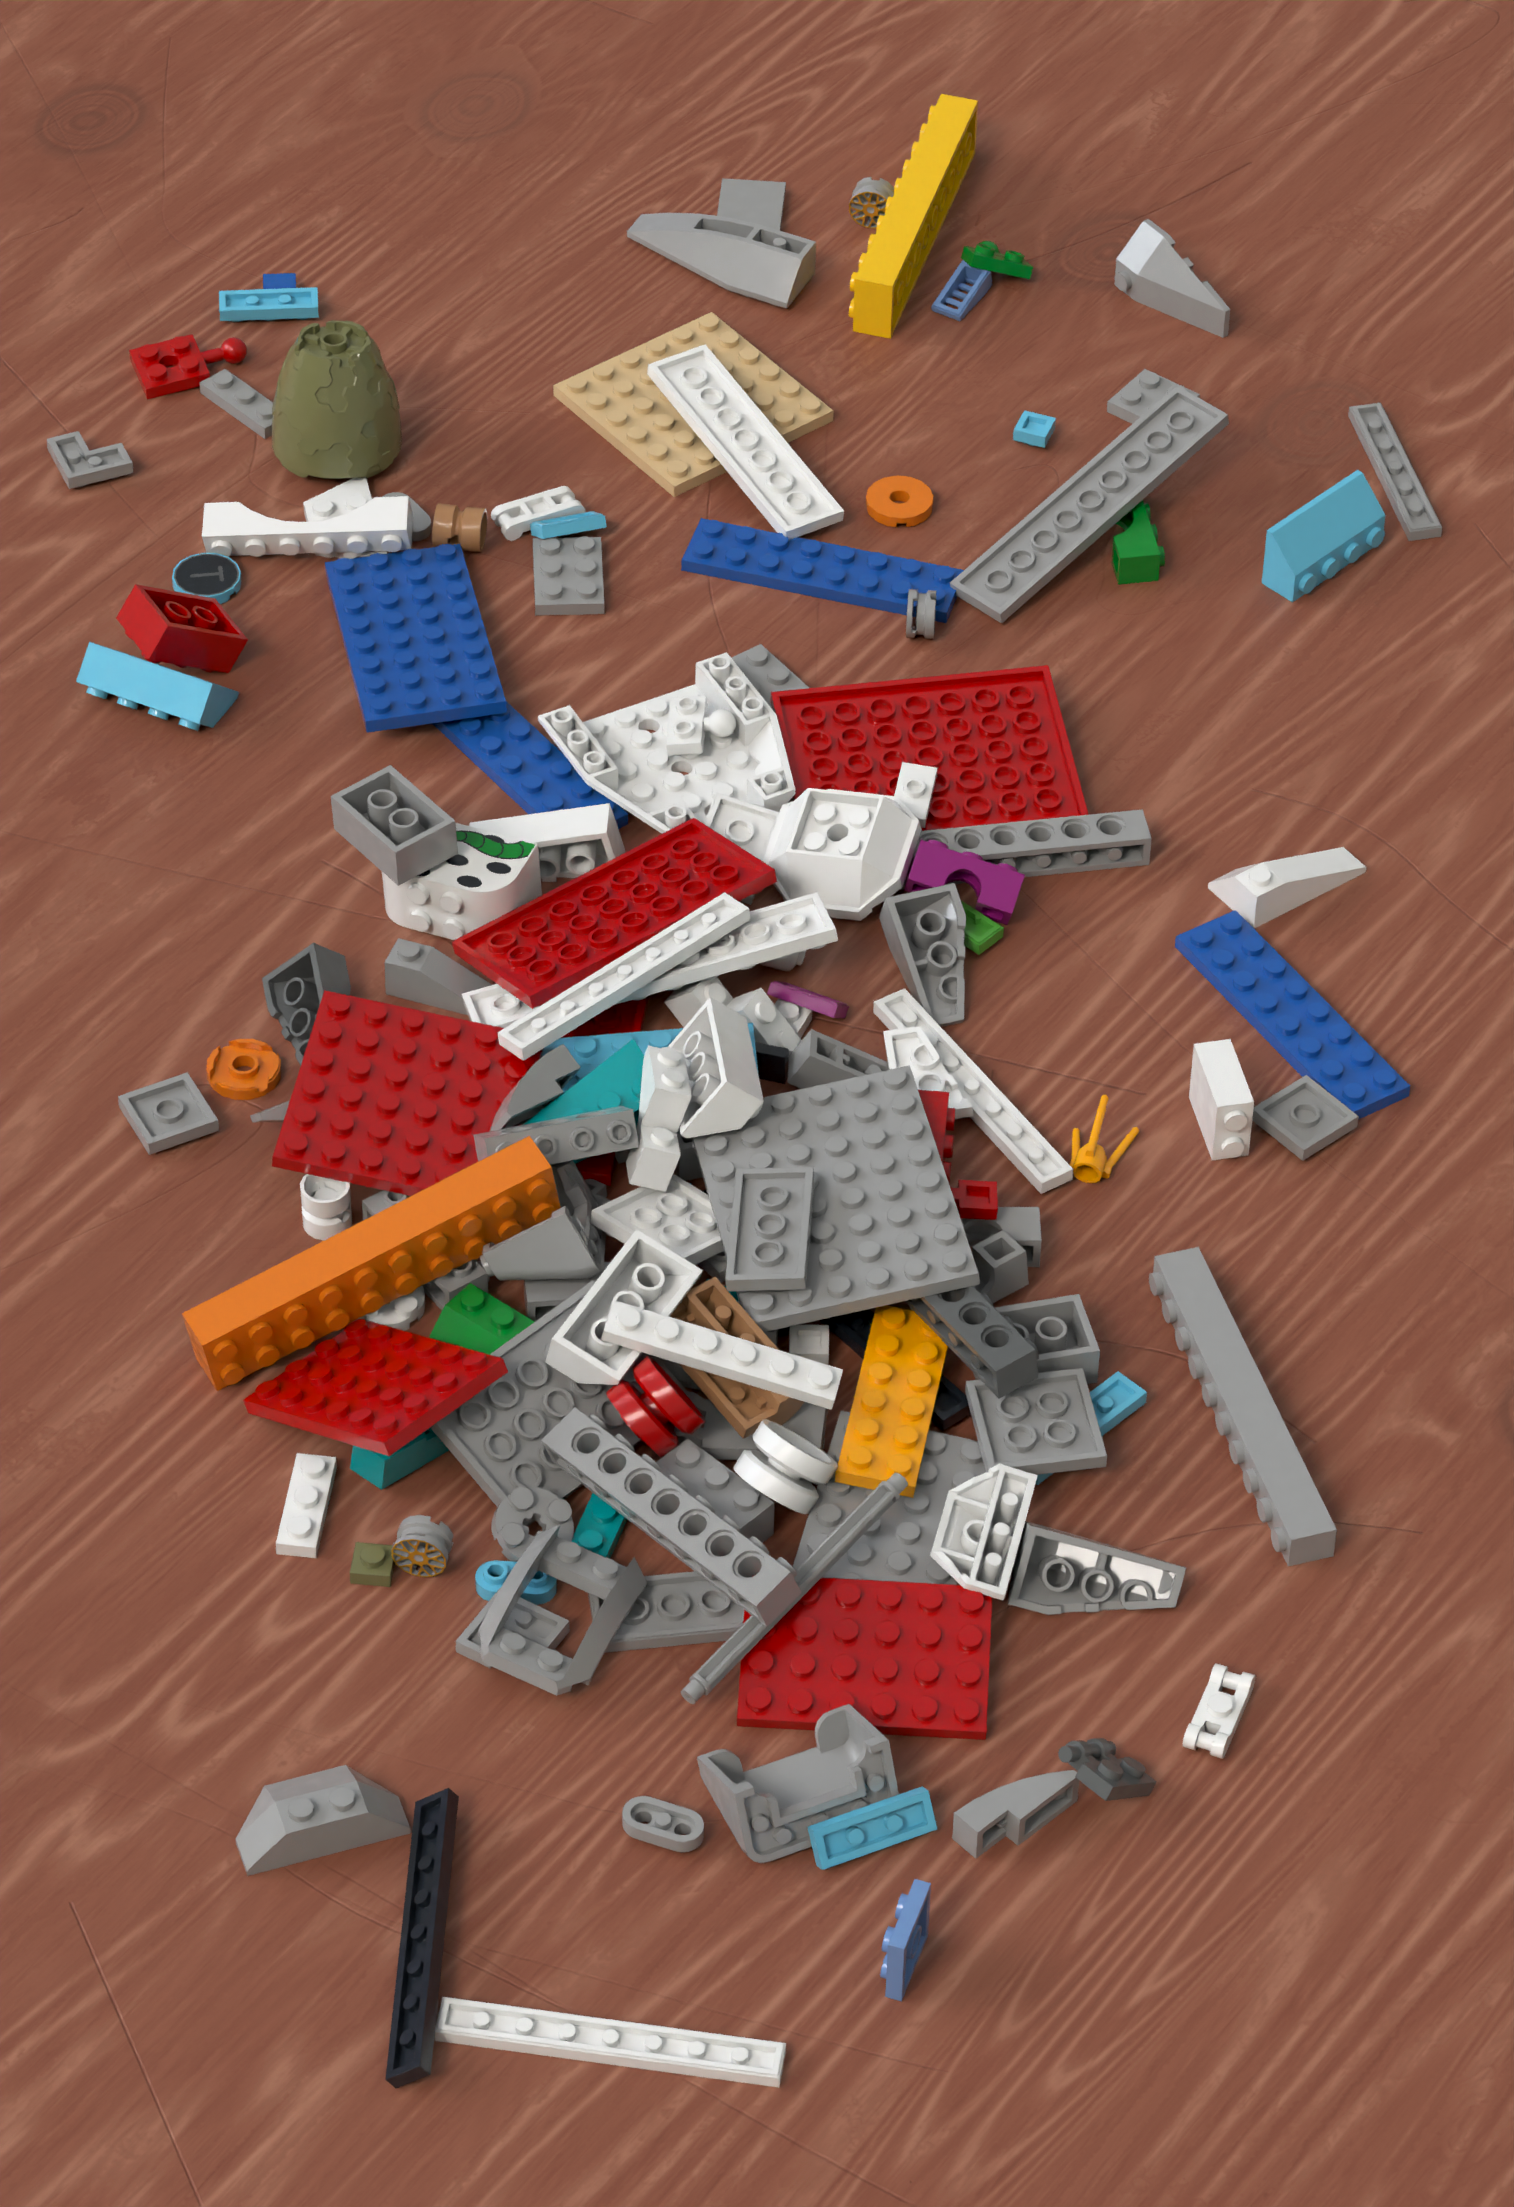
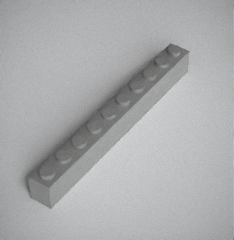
M1199 1247L1155 1256L1153 1273L1149 1274L1151 1292L1154 1296H1159L1162 1302L1164 1319L1167 1323H1172L1175 1329L1177 1346L1180 1351L1186 1352L1190 1373L1193 1379H1199L1202 1386L1204 1403L1207 1407H1212L1215 1413L1217 1430L1221 1436L1225 1435L1229 1442L1231 1459L1234 1464H1239L1243 1471L1244 1486L1247 1492L1253 1493L1256 1498L1259 1518L1263 1523L1267 1522L1271 1530V1540L1275 1551H1281L1288 1566L1334 1556L1337 1529Z

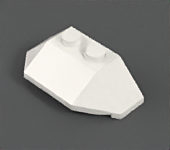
M999 1463L990 1468L988 1472L973 1477L948 1491L930 1556L964 1589L981 1592L984 1595L1004 1600L1038 1475Z

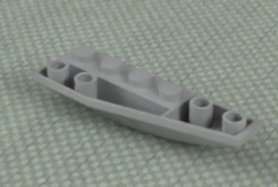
M654 213L641 214L627 231L628 238L729 291L786 309L815 274V241L757 223L706 214Z

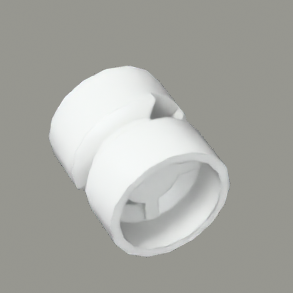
M309 1174L303 1176L300 1182L303 1228L306 1233L315 1239L326 1240L352 1226L350 1182H342Z

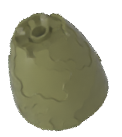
M331 320L324 327H320L318 323L309 324L302 328L298 338L287 353L279 374L272 406V448L282 466L302 478L308 475L338 479L369 478L387 469L401 450L400 406L394 381L387 371L378 345L374 339H371L362 325L347 320Z

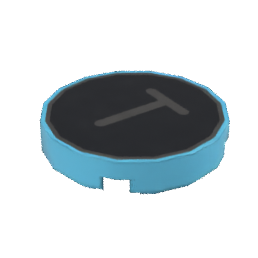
M218 553L191 555L181 560L173 569V589L176 592L215 598L219 604H223L230 600V595L234 592L236 594L239 592L241 587V571L235 561Z

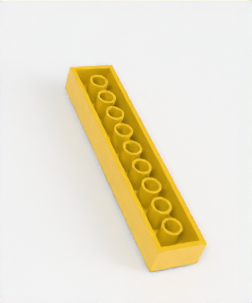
M941 94L936 106L931 105L928 123L922 124L919 142L914 141L911 159L905 160L902 178L896 179L894 196L888 197L885 215L879 216L876 234L870 235L867 253L861 254L859 270L852 273L850 291L854 292V298H852L850 303L849 317L853 318V332L891 339L974 157L978 100Z

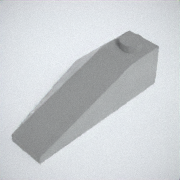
M955 883L885 898L879 919L889 949L912 997L940 1027L963 1023L965 1001L964 929L966 927V914Z

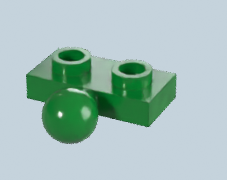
M982 241L975 248L964 246L961 259L974 268L1030 279L1033 271V266L1024 259L1025 255L1012 250H1006V253L1002 254L998 246L992 241Z

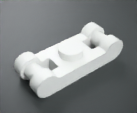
M561 486L498 505L492 510L491 518L497 526L501 527V532L505 538L513 541L518 539L523 532L531 530L530 524L534 521L584 513L585 508L579 500L575 499V494L568 486Z
M1215 1663L1194 1717L1186 1729L1183 1747L1191 1750H1196L1197 1747L1211 1751V1756L1223 1759L1252 1693L1256 1676L1244 1671L1241 1675L1229 1672L1227 1666ZM1222 1688H1229L1235 1690L1236 1692L1233 1696L1221 1692Z

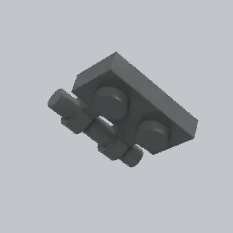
M1092 1738L1087 1742L1083 1740L1070 1741L1066 1746L1061 1747L1058 1752L1059 1759L1062 1762L1070 1764L1078 1771L1075 1777L1105 1801L1149 1796L1157 1782L1145 1773L1146 1768L1139 1761L1130 1757L1117 1759L1114 1756L1116 1754L1115 1744L1104 1738Z

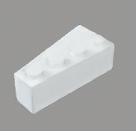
M610 803L469 823L470 827L537 843L542 882H556L557 877L577 878L626 852Z

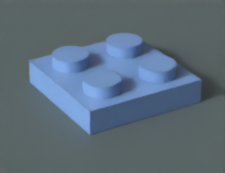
M914 1879L909 1894L902 1893L898 1900L895 1918L898 1921L895 1928L888 1926L885 1932L882 1952H886L881 1967L880 1977L886 1979L885 1997L902 2002L928 1937L931 1883Z

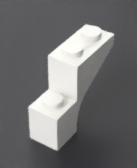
M718 978L711 980L703 979L674 990L664 1002L683 1027L687 1025L711 997L746 1017L747 1023H753L754 1037L757 1043L788 1048L790 1055L802 1041L762 988L733 998Z
M648 1045L643 1059L639 1117L636 1129L639 1147L632 1148L626 1160L629 1184L666 1192L681 1156L677 1132L692 1097L685 1056L683 1053H679L669 1047L658 1048Z

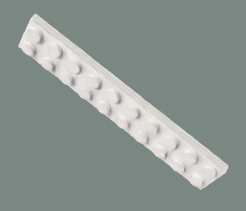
M818 892L750 911L749 921L616 1004L630 1000H642L648 995L665 990H677L689 983L703 979H715L724 973L738 969H750L756 964L773 959H785L791 954L808 949H820L829 943L838 941L836 928ZM498 984L462 994L470 1021L506 1028L540 1007L530 1008Z

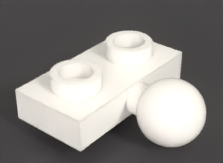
M706 695L672 697L666 738L667 754L703 753L705 731H710L717 737L731 735L736 727L734 715L726 709H718L707 717L708 704Z

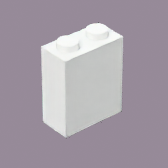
M1231 1039L1196 1043L1193 1048L1189 1099L1212 1160L1248 1156L1254 1100Z

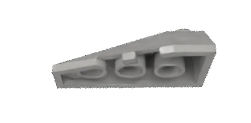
M1144 220L1116 258L1114 285L1136 302L1222 338L1228 336L1230 308L1208 281L1201 282L1192 270L1194 264L1188 257L1182 259L1173 248L1176 242L1172 237L1151 220Z
M1025 1521L1012 1568L1008 1604L1047 1615L1069 1612L1176 1607L1186 1567Z

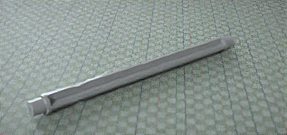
M894 1473L887 1481H882L795 1570L797 1575L794 1579L802 1593L768 1627L751 1615L689 1678L690 1682L681 1690V1695L687 1702L695 1704L703 1695H708L733 1667L900 1498L899 1494L908 1485V1482L901 1474Z

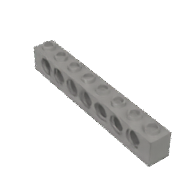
M1143 809L921 831L901 889L905 887L921 840L927 842L929 840H937L945 843L951 850L959 853L973 852L980 855L983 861L995 865L998 863L1008 864L1015 867L1019 873L1025 874L1024 877L1149 865L1152 838ZM953 881V882H950V883H948V884H952V883L961 884V883H966V882H963V881Z
M574 1408L541 1440L555 1464L766 1627L802 1593L794 1579L797 1572L785 1559L779 1557L775 1560L769 1555L768 1549L760 1540L754 1536L750 1539L743 1536L740 1527L730 1517L726 1515L722 1518L718 1517L714 1513V1508L706 1499L700 1495L694 1498L688 1494L686 1486L673 1474H670L668 1477L663 1475L658 1464L647 1454H643L640 1457L634 1453L635 1450L629 1441L620 1434L614 1437L608 1433V1428L596 1415L591 1414L587 1417L577 1408Z

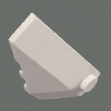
M1344 847L1238 868L1209 882L1208 889L1233 911L1236 910L1255 929L1366 872V866Z

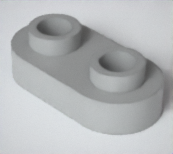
M649 1796L634 1797L623 1807L622 1826L624 1831L632 1838L676 1852L695 1850L703 1841V1819L697 1812Z

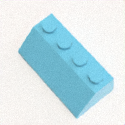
M1356 470L1267 530L1262 584L1289 601L1294 602L1304 594L1310 593L1326 579L1332 578L1348 564L1357 561L1360 556L1370 549L1376 548L1381 544L1385 536L1384 524L1386 515L1361 471Z
M92 642L88 644L76 682L88 686L86 693L103 699H107L108 693L119 696L118 704L136 710L139 704L148 706L147 714L168 720L170 714L180 717L179 725L199 731L200 725L213 728L239 695V692Z

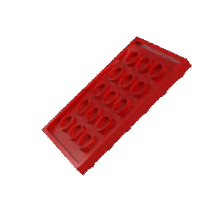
M357 1319L347 1324L344 1330L332 1339L322 1341L316 1345L315 1351L302 1360H297L287 1365L285 1371L273 1380L265 1381L258 1385L255 1392L243 1401L249 1414L391 1456L505 1375L508 1370L503 1358L364 1319Z
M821 1577L741 1659L737 1726L815 1731L817 1721L823 1714L850 1704L877 1730L885 1735L986 1740L992 1597L981 1592L964 1589L961 1585ZM745 1610L743 1623L751 1616Z

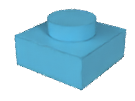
M1024 410L1014 428L1013 440L1045 448L1055 430L1056 418Z

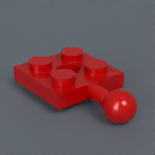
M193 334L155 344H146L129 350L131 363L148 400L199 387L201 381L210 377L206 364L222 360L231 364L240 363L246 357L247 347L241 339L232 337L226 339L220 348L200 352Z

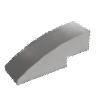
M564 1044L545 1054L520 1079L503 1100L494 1117L490 1131L515 1127L530 1120L563 1094L562 1088L581 1068Z
M1068 1770L1021 1779L998 1787L974 1799L954 1812L952 1839L974 1858H978L1005 1836L1019 1846L1077 1802L1079 1780L1075 1777L1077 1772L1075 1770Z

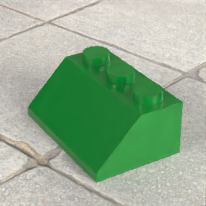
M469 1283L445 1304L429 1338L490 1355L535 1321Z

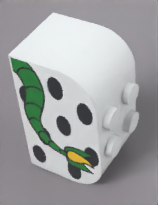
M456 823L457 855L399 886L382 872L386 913L393 922L400 926L456 940L542 896L538 844Z

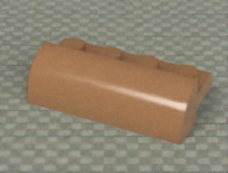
M716 1276L690 1289L670 1316L779 1350ZM679 1364L743 1439L754 1434L764 1419L783 1425L804 1404V1401Z

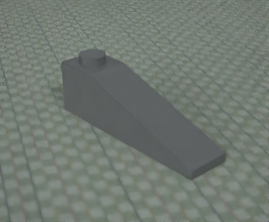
M312 943L262 978L268 1011L273 1018L278 1019L283 1028L281 1031L282 1035L295 1048V1057L300 1066L324 990L350 995L351 990L345 956L316 943Z

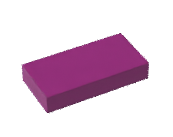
M784 981L771 982L767 992L768 995L832 1018L845 1019L849 1009L846 1003Z

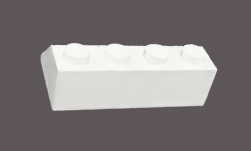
M710 997L668 1046L679 1053H683L686 1061L692 1097L679 1127L680 1134L685 1138L741 1129L750 1118L758 1115L764 1102L746 1017Z
M636 1229L554 1335L545 1363L577 1383L618 1385L643 1352L601 1340L613 1300L670 1317L702 1275L703 1270Z

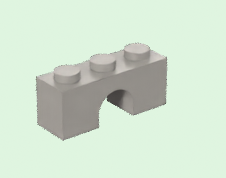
M998 1207L997 1220L961 1218L970 1247L1005 1230L1026 1250L1027 1267H1040L1042 1239L1039 1207Z
M1005 1230L972 1246V1254L980 1279V1284L973 1287L980 1294L985 1293L992 1303L1029 1284L1026 1250Z

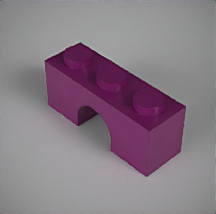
M921 840L904 891L915 892L947 885L953 881H963L968 883L976 893L975 910L993 921L1008 925L1025 874L1019 873L1015 867L1008 864L998 863L995 865L983 861L980 855L973 852L959 853L951 850L945 843L937 840H929L928 842Z

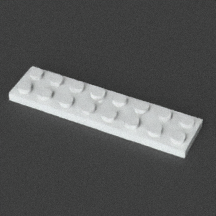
M706 344L648 364L647 375L777 533H782L791 540L843 521L844 510Z

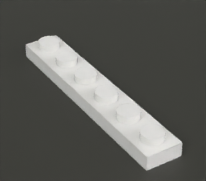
M616 1300L612 1302L601 1340L830 1410H832L843 1369Z

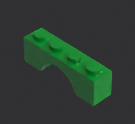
M1143 500L1115 523L1126 530L1113 536L1111 563L1118 585L1159 581L1160 567L1165 565L1164 548L1157 545V527L1155 524L1150 523L1151 512L1149 503H1144Z

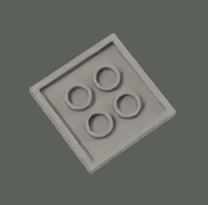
M1083 1368L1038 1373V1378L1000 1399L980 1379L966 1381L965 1393L986 1472L999 1463L1035 1475L1106 1467L1107 1454Z

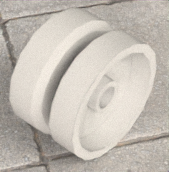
M764 1419L752 1436L756 1447L762 1452L744 1450L733 1467L734 1471L743 1480L769 1498L796 1512L809 1514L819 1498L816 1488L810 1482L816 1484L828 1483L838 1467L837 1462L804 1437L776 1422Z

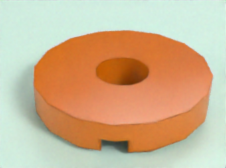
M899 475L884 477L874 482L868 488L866 495L867 511L875 521L886 526L897 527V523H906V527H911L924 522L931 515L934 496L931 489L924 482L913 477ZM895 501H903L905 503H895Z
M235 1039L229 1041V1046H225L222 1049L219 1046L212 1051L207 1059V1080L211 1088L223 1097L234 1100H252L265 1096L275 1089L281 1080V1059L278 1053L276 1055L272 1047L265 1042L255 1039ZM248 1066L252 1068L248 1071L236 1070L238 1067Z

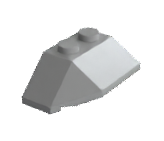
M347 1765L265 1785L236 1837V1845L247 1876L410 1834L411 1828L397 1795Z

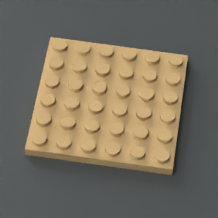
M712 312L553 385L554 396L673 497L718 477L727 471L647 375L648 364L706 344L787 443L832 422L834 411Z

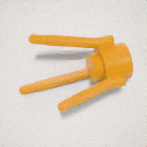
M1106 1094L1101 1096L1090 1139L1084 1147L1080 1148V1130L1074 1128L1072 1131L1070 1166L1073 1168L1074 1176L1085 1183H1096L1100 1181L1101 1177L1109 1178L1113 1166L1139 1133V1128L1133 1127L1107 1160L1104 1148L1097 1144L1108 1102Z

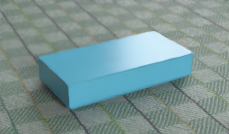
M594 511L534 521L530 524L531 536L541 539L607 527L605 515Z

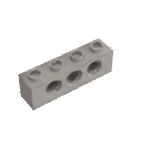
M624 1106L474 1134L478 1162L528 1136L532 1138L550 1165L639 1147L633 1109Z

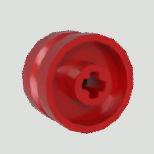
M647 1356L633 1368L634 1378L643 1389V1394L630 1382L621 1380L618 1385H614L609 1389L606 1395L634 1434L662 1458L679 1445L678 1437L668 1424L669 1421L682 1433L692 1435L706 1420L669 1374L654 1359Z

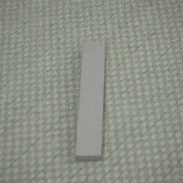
M1373 403L1349 407L1348 417L1408 541L1441 537L1442 526L1382 404Z

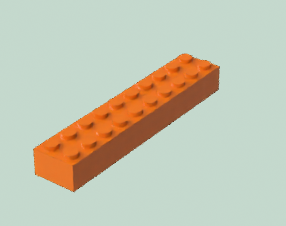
M528 1136L183 1312L182 1316L197 1361L216 1391H219L228 1385L238 1383L242 1378L263 1367L273 1365L277 1360L298 1349L308 1347L319 1338L333 1331L341 1330L350 1322L368 1313L376 1312L383 1305L414 1292L418 1287L447 1275L453 1268L480 1258L484 1245L490 1242L496 1245L550 1218L552 1212L561 1208L551 1165L532 1138Z

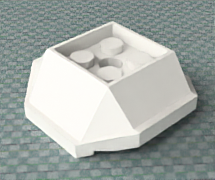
M807 788L797 799L781 806L763 862L775 869L777 882L773 884L784 901L818 892L830 917L861 921L872 912L873 907L884 902L885 898L891 897L903 887L922 828L918 818L897 796Z

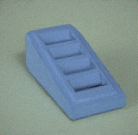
M962 260L932 304L931 310L961 321L992 286L991 271L971 267ZM961 289L963 291L968 292V294L960 292L959 290ZM954 296L960 298L963 301L960 302L958 300L952 299V297ZM948 303L950 305L958 307V309L946 306V304Z

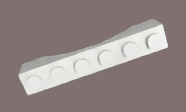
M409 496L374 497L361 507L343 515L309 522L283 521L269 518L250 510L239 502L204 503L202 539L206 553H218L227 557L241 555L258 557L271 554L296 555L302 553L329 554L332 552L363 553L365 551L397 552L399 550L411 549L413 513Z

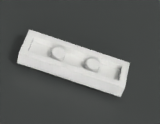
M296 1454L276 1540V1554L308 1558L317 1557L337 1469L336 1457Z

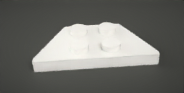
M366 477L352 478L303 502L306 522L340 516L370 501L372 497ZM332 552L329 554L315 553V555L328 558L352 559L367 557L376 553L387 554V552Z

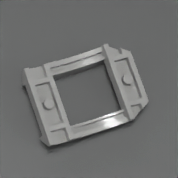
M560 1525L537 1534L509 1573L477 1633L481 1640L480 1654L483 1663L556 1696L570 1692L574 1684L580 1682L586 1685L590 1684L593 1674L610 1642L633 1608L639 1594H643L647 1587V1581L635 1557L627 1567L610 1558L603 1557L574 1542L558 1537ZM537 1571H541L604 1600L573 1659L556 1650L529 1640L518 1633L503 1628L519 1598Z

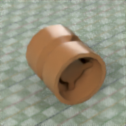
M438 503L433 520V547L442 544H460L463 551L482 553L487 533V509L467 506L463 511H460L457 505Z

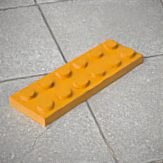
M888 1305L876 1307L834 1482L875 1490L882 1481H887L894 1473H899L908 1482L907 1487L899 1495L914 1498L948 1346L913 1310Z

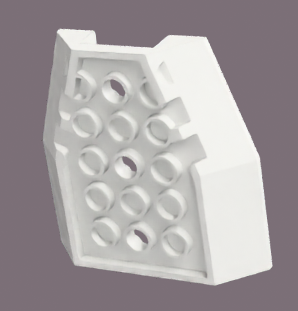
M727 652L697 662L695 684L585 722L581 721L570 705L538 716L540 724L587 785L662 834L692 818H696L704 824L716 792L780 812L781 806L788 803L795 795V786L777 715ZM706 695L708 704L707 717L718 709H726L734 715L736 727L731 735L717 737L710 731H705L703 753L667 754L666 738L672 697ZM647 730H654L656 732L650 733ZM679 772H686V773H689V774L683 775V774H681V773H679Z

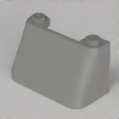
M573 1160L551 1165L561 1206L560 1209L552 1212L550 1218L496 1245L490 1242L483 1246L480 1260L484 1270L490 1277L495 1275L501 1281L589 1279L603 1272L606 1232L590 1223L592 1210L599 1207V1204Z
M850 1704L830 1710L820 1717L815 1726L817 1747L743 1772L740 1759L733 1752L726 1749H719L697 1756L700 1775L740 1848L754 1862H770L812 1847L808 1826L899 1794L889 1740Z

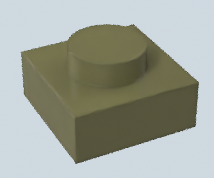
M356 1542L350 1568V1583L391 1587L395 1566L391 1555L393 1545Z

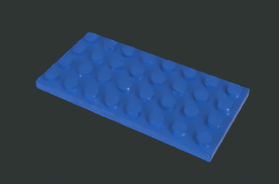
M442 544L431 548L407 549L403 552L388 554L376 553L367 557L340 558L336 561L325 562V573L367 733L507 713L506 699L460 544Z

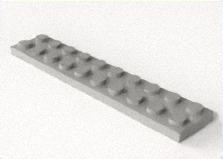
M1175 386L952 580L950 587L956 590L957 597L998 622L1003 623L1229 424L1228 414L1183 388Z

